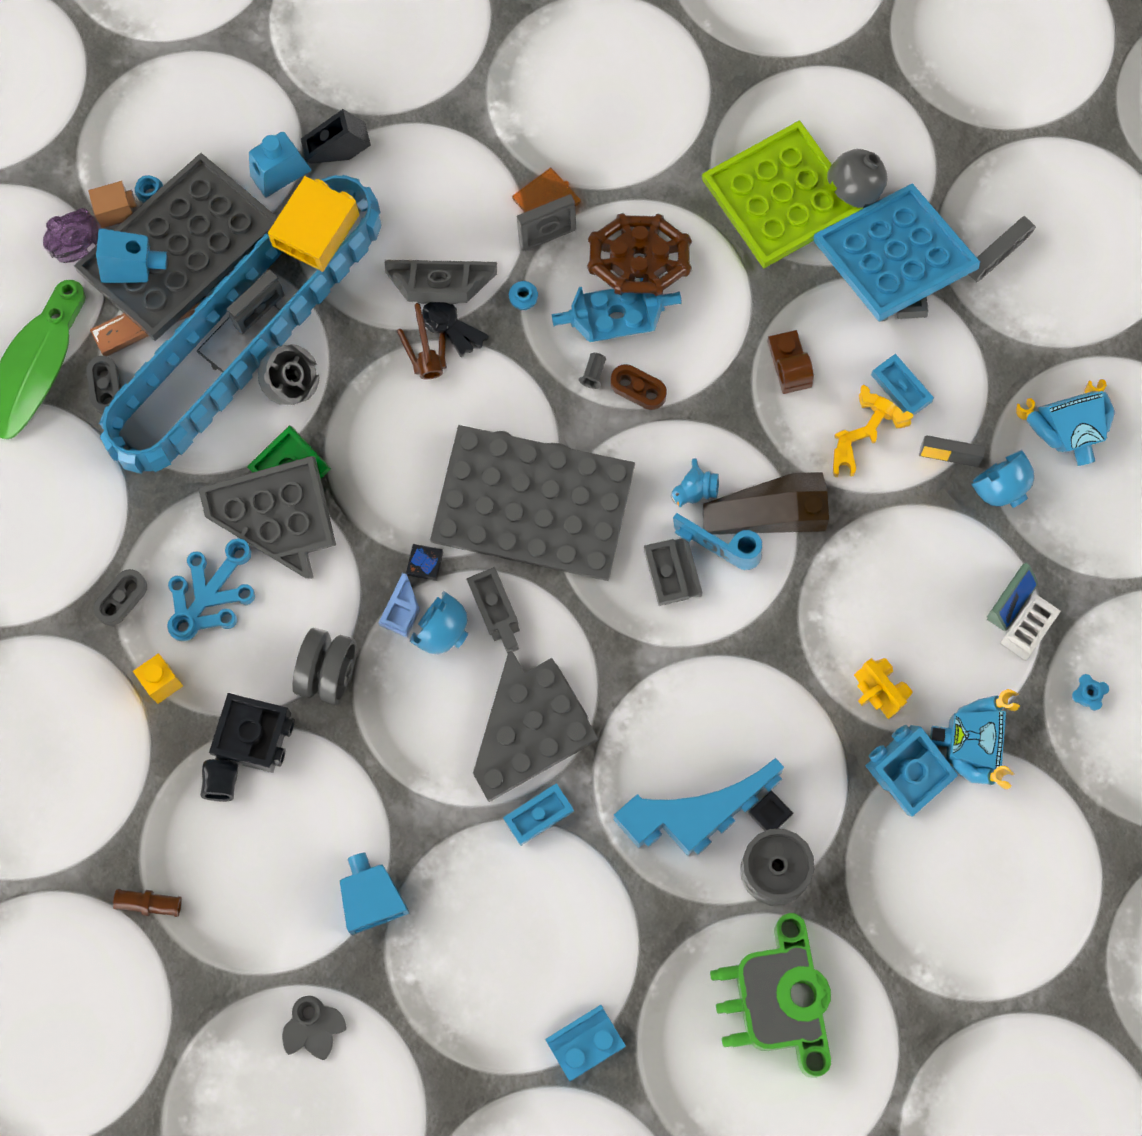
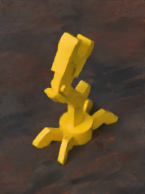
M862 385L860 388L861 392L859 393L860 405L862 408L871 407L874 414L865 427L852 431L842 430L835 434L834 438L839 440L837 448L834 449V477L839 476V467L842 465L849 467L850 476L855 475L856 464L851 446L852 442L869 437L872 444H874L877 440L876 429L883 418L887 420L892 419L896 428H905L911 425V419L914 415L908 411L902 413L901 409L893 402L877 394H870V389Z

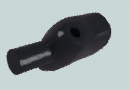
M216 756L215 759L205 760L202 767L201 797L210 801H232L238 776V764Z

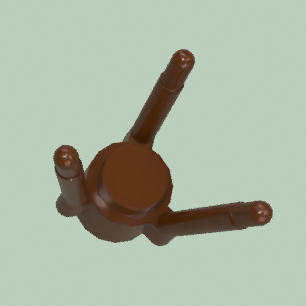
M416 303L414 307L423 351L418 354V359L403 330L400 328L397 330V333L411 360L414 374H419L420 378L424 380L434 379L443 375V369L447 368L445 362L446 333H440L437 355L435 350H430L421 306L419 303Z

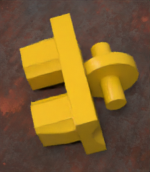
M871 658L854 674V677L859 682L857 686L864 694L858 702L861 706L870 702L876 710L881 709L885 716L890 719L907 703L906 700L913 692L905 682L901 681L894 686L889 680L888 676L893 673V666L886 658L877 661Z

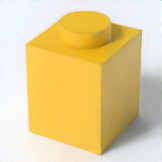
M159 653L133 670V673L144 689L157 704L183 687L171 667Z

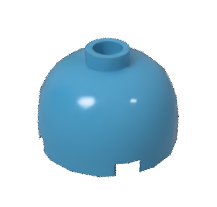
M1023 450L1005 457L1006 461L1000 464L995 463L973 480L971 485L984 502L998 507L1010 504L1014 508L1028 499L1025 493L1031 489L1035 478L1033 467Z
M443 591L442 599L437 597L419 621L418 625L422 630L418 635L413 632L410 642L431 654L446 653L453 646L459 648L468 636V632L465 631L468 621L467 612L463 605Z

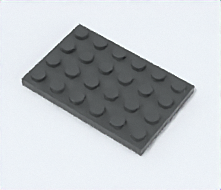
M200 153L114 229V231L147 236L149 238L150 251L167 252L166 270L150 269L147 282L101 283L96 258L97 245L78 261L74 267L81 276L156 341L219 284L225 276L234 270L238 262L254 249V245L265 234H268L277 216L204 154Z
M458 425L430 542L609 581L635 462Z

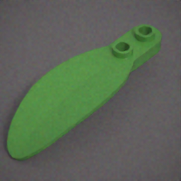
M64 280L55 287L42 313L31 320L15 336L0 360V438L12 439L28 424L52 387L62 367L69 345V329L72 327L86 299L82 285L75 280ZM67 291H73V292H72L71 294H69V295L64 294V293H66ZM55 314H60L56 319L51 318Z

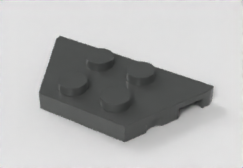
M385 260L384 262L385 273L407 302H418L421 304L429 302L467 303L497 275V262Z

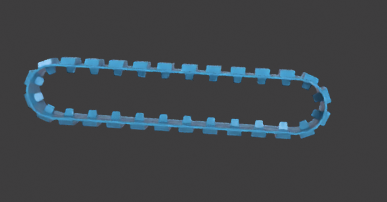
M334 175L321 179L329 185L330 189L339 193L343 191L350 194L356 200L360 211H367L365 217L361 218L360 224L340 245L324 272L317 270L158 443L151 448L141 451L132 448L130 450L123 449L126 444L119 434L126 421L228 312L227 308L247 291L283 252L273 247L268 234H265L254 245V249L238 262L232 273L224 277L214 288L215 291L196 307L189 319L186 318L174 331L175 334L155 351V355L150 361L145 362L134 374L135 377L128 384H125L113 396L114 399L110 405L105 407L99 422L104 429L100 438L114 461H119L125 470L140 474L144 471L157 472L171 465V462L178 455H182L190 447L195 436L198 433H202L211 424L217 412H222L233 400L232 396L238 389L242 390L253 378L252 374L259 368L262 358L269 351L282 346L292 335V330L297 325L300 326L308 318L314 306L320 304L329 295L330 289L335 283H340L350 272L349 268L355 262L358 263L369 251L368 247L372 241L377 240L382 226L379 216L381 212L378 200L370 187H364L359 179L345 175Z

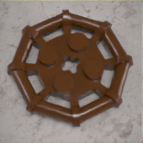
M617 214L615 220L599 231L592 232L588 237L590 254L587 269L589 273L597 275L615 290V294L618 295L623 293L662 295L663 290L681 277H687L692 270L690 265V245L692 240L689 234L680 232L664 219V215L656 214V216ZM619 230L621 231L622 235L615 240L608 239ZM661 231L671 240L666 242L658 235ZM601 251L609 252L610 258L601 259ZM678 252L677 261L669 259V254ZM635 254H644L645 257L643 258V257H641V256H638V257L635 258L634 255H635ZM611 270L614 271V272H615L617 275H619L620 277L618 278L616 275H614V274L611 272ZM666 271L668 272L667 274H665L664 276H662V277L659 279V276H661V275H662L663 273H665ZM635 278H643V281H635Z

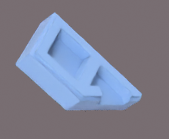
M402 573L378 623L381 627L408 637L420 612V608L407 574Z

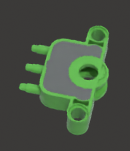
M788 913L778 920L774 928L777 949L754 952L744 957L739 965L710 971L712 981L737 979L740 996L739 999L717 1003L716 1011L718 1014L743 1013L746 1032L722 1037L723 1047H739L752 1044L761 1051L795 1047L801 1072L810 1078H817L829 1071L831 1066L830 1050L823 1019V1013L827 1010L831 1001V989L827 979L818 970L814 969L804 920L795 913ZM793 922L798 927L797 937H786L781 930L782 924ZM799 983L810 987L813 992V1002L810 1006L800 1007L792 1001L791 989L793 985ZM809 1053H817L822 1057L823 1066L820 1071H812L808 1068L806 1058Z

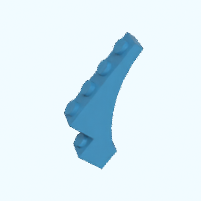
M775 758L758 772L739 783L697 797L675 800L642 799L637 794L613 815V820L638 848L644 844L648 847L651 846L662 836L659 830L663 828L687 856L694 851L698 855L712 843L709 839L710 836L717 830L721 834L734 824L735 819L733 816L741 809L746 813L759 801L756 796L762 790L766 789L770 792L782 781L779 775L782 774L784 766Z

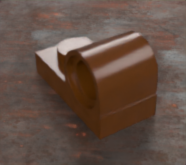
M797 330L768 336L767 342L782 393L787 394L812 388L814 374L811 359L807 352H803Z

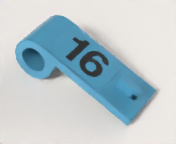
M676 513L673 517L675 534L690 542L693 540L743 570H751L760 563L762 559V540L756 532L751 530L740 531L727 544L680 514Z

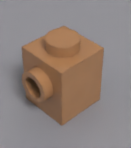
M122 180L88 190L94 215L101 228L122 223L133 213V208L137 207L133 191H127Z

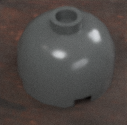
M853 149L842 153L827 171V180L829 184L833 181L837 187L835 194L840 199L854 207L863 208L865 204L871 205L880 198L887 186V171L877 154L864 149Z
M282 345L272 349L262 358L258 368V383L262 392L270 400L282 405L298 404L310 399L317 390L319 374L316 375L314 367L317 363L314 357L299 345Z

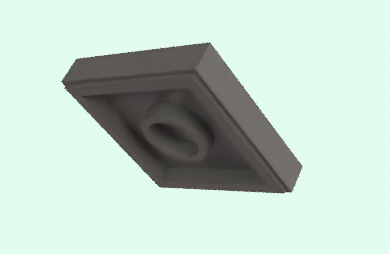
M571 194L516 216L519 243L523 251L576 230L575 201Z

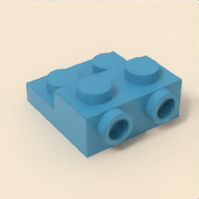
M903 725L892 734L894 740L886 748L884 745H881L869 754L871 761L865 766L883 790L889 791L908 816L913 817L959 775L922 727Z

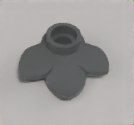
M314 996L299 998L292 1008V1019L283 1028L282 1041L286 1053L291 1055L305 1046L306 1050L316 1058L321 1060L327 1059L333 1046L332 1034L342 1033L347 1029L345 1019L336 1008L324 1007L323 1003ZM312 1006L315 1011L314 1016L306 1019L303 1015L304 1009Z

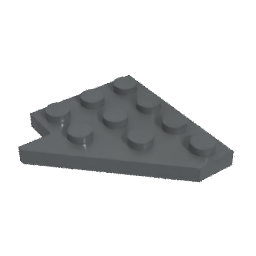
M313 456L198 488L204 515L207 519L238 538L245 540L248 544L306 579L314 578L308 553L336 546L316 458Z
M513 651L508 652L473 771V775L488 802L493 801L599 740L553 658L525 673Z

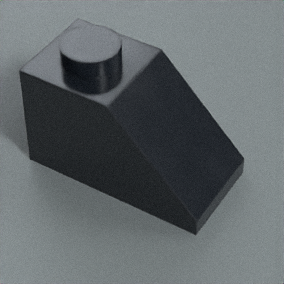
M344 109L301 138L305 160L309 164L350 160L371 146L365 122Z

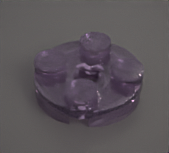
M85 208L67 213L61 217L55 216L46 223L47 231L43 237V246L52 258H57L59 262H74L89 253L87 248L92 243L95 246L97 245L98 232L101 227Z

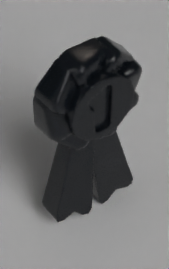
M429 302L422 309L425 327L432 333H446L461 358L464 357L465 353L473 352V346L469 342L478 348H482L483 341H486L489 337L486 333L458 320L457 308L453 304Z

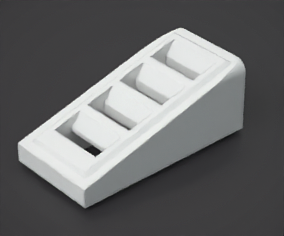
M1034 594L1000 643L1024 660H1027L1061 611L1037 594ZM1036 604L1051 615L1049 618H1046L1034 610L1033 606ZM1027 615H1032L1033 617L1044 623V625L1040 627L1032 620L1027 618ZM1022 622L1035 630L1037 635L1035 636L1021 627ZM1017 631L1018 633L1032 641L1031 644L1029 645L1020 638H1018L1016 635H1014L1015 632Z

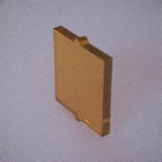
M551 167L512 196V199L524 213L569 194L572 195L575 201V207L581 203V199L569 187V182L563 181Z

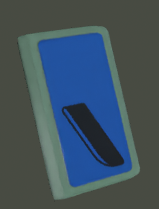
M1022 564L987 615V620L1003 631L1008 630L1038 585L1029 564Z

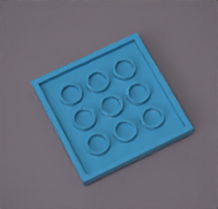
M913 183L814 234L815 244L879 322L976 271L980 265L977 257Z

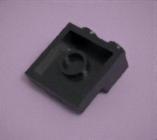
M227 693L209 753L212 756L240 762L243 766L274 773L275 766L281 767L283 764L286 749L281 748L284 737L291 736L295 719L290 718L291 712L287 707Z

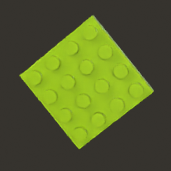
M800 120L702 174L703 182L763 269L814 241V234L863 209L847 204L835 194L837 187L833 181L829 184L827 180V171L832 164Z

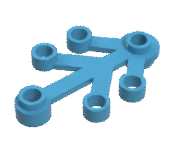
M237 538L228 542L225 547L227 559L207 585L204 569L207 566L205 556L197 551L189 554L187 564L192 573L195 600L188 609L185 594L189 588L187 581L182 576H174L169 580L168 587L173 595L175 614L170 617L167 628L169 634L175 640L188 641L200 629L216 626L231 629L236 625L237 617L230 609H222L218 614L200 616L206 607L238 601L241 604L248 605L254 601L255 592L247 584H242L237 589L218 592L235 568L250 560L251 549L245 540ZM238 550L245 551L241 558H235L234 555ZM195 558H202V562L198 566H193L192 561ZM183 582V587L180 590H174L175 583ZM244 590H249L250 596L248 598H240V594ZM227 614L232 615L229 623H222L223 616ZM184 622L189 623L186 631H179L180 624Z

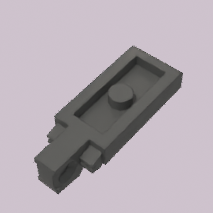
M495 567L466 578L489 635H492L494 641L502 640L507 654L510 651L519 650L514 633L520 631L518 620Z

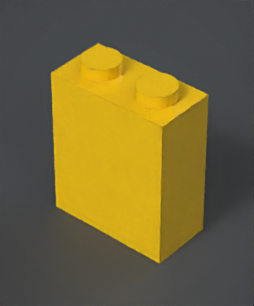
M304 176L268 231L272 246L324 272L359 217L356 200L346 192L341 191L339 193L330 189L329 185L320 179L312 180Z

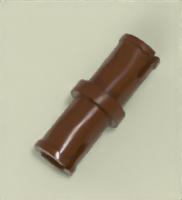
M116 889L113 900V909L141 912L143 916H150L153 913L179 917L182 905V897L154 894L153 890H146L143 893Z

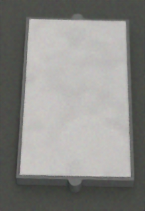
M275 304L243 335L234 327L229 316L199 347L197 353L211 363L213 370L218 369L223 373L281 309Z

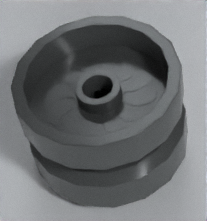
M311 628L302 642L296 660L292 682L294 694L311 698L318 692L322 702L333 705L340 704L348 688L355 664L357 651L355 638L338 635L331 642L328 631Z
M769 829L756 835L748 844L740 864L741 880L747 892L757 901L770 906L786 905L796 900L810 884L815 870L814 856L808 843L797 833L786 829ZM774 862L780 863L779 868L784 869L782 871H775L772 865Z

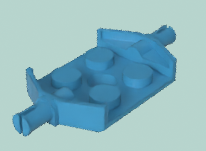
M579 287L571 309L568 312L551 314L553 326L571 323V326L575 327L589 342L655 331L661 312L665 311L664 306L682 304L681 294L678 291L655 296L652 293H623L618 295L615 294L614 289L583 294L582 287ZM614 312H621L624 314V316L619 319H614L610 317V315Z

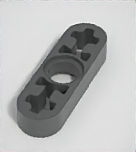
M1026 216L1020 218L977 257L980 261L979 269L968 275L975 282L982 280L1033 233L1036 226Z

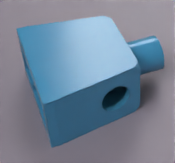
M285 132L267 135L261 144L249 151L250 177L265 198L311 171V168Z
M99 229L96 258L101 283L147 282L150 269L166 270L167 252L150 251L149 238L147 236Z
M365 852L353 855L347 859L352 875L340 880L346 927L351 935L410 914L383 864L371 868Z

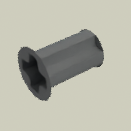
M600 353L590 354L584 376L579 378V382L583 386L592 389L601 387L599 380L606 357Z

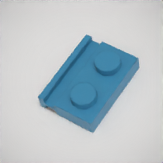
M599 1005L545 1039L570 1082L626 1047L602 1005Z

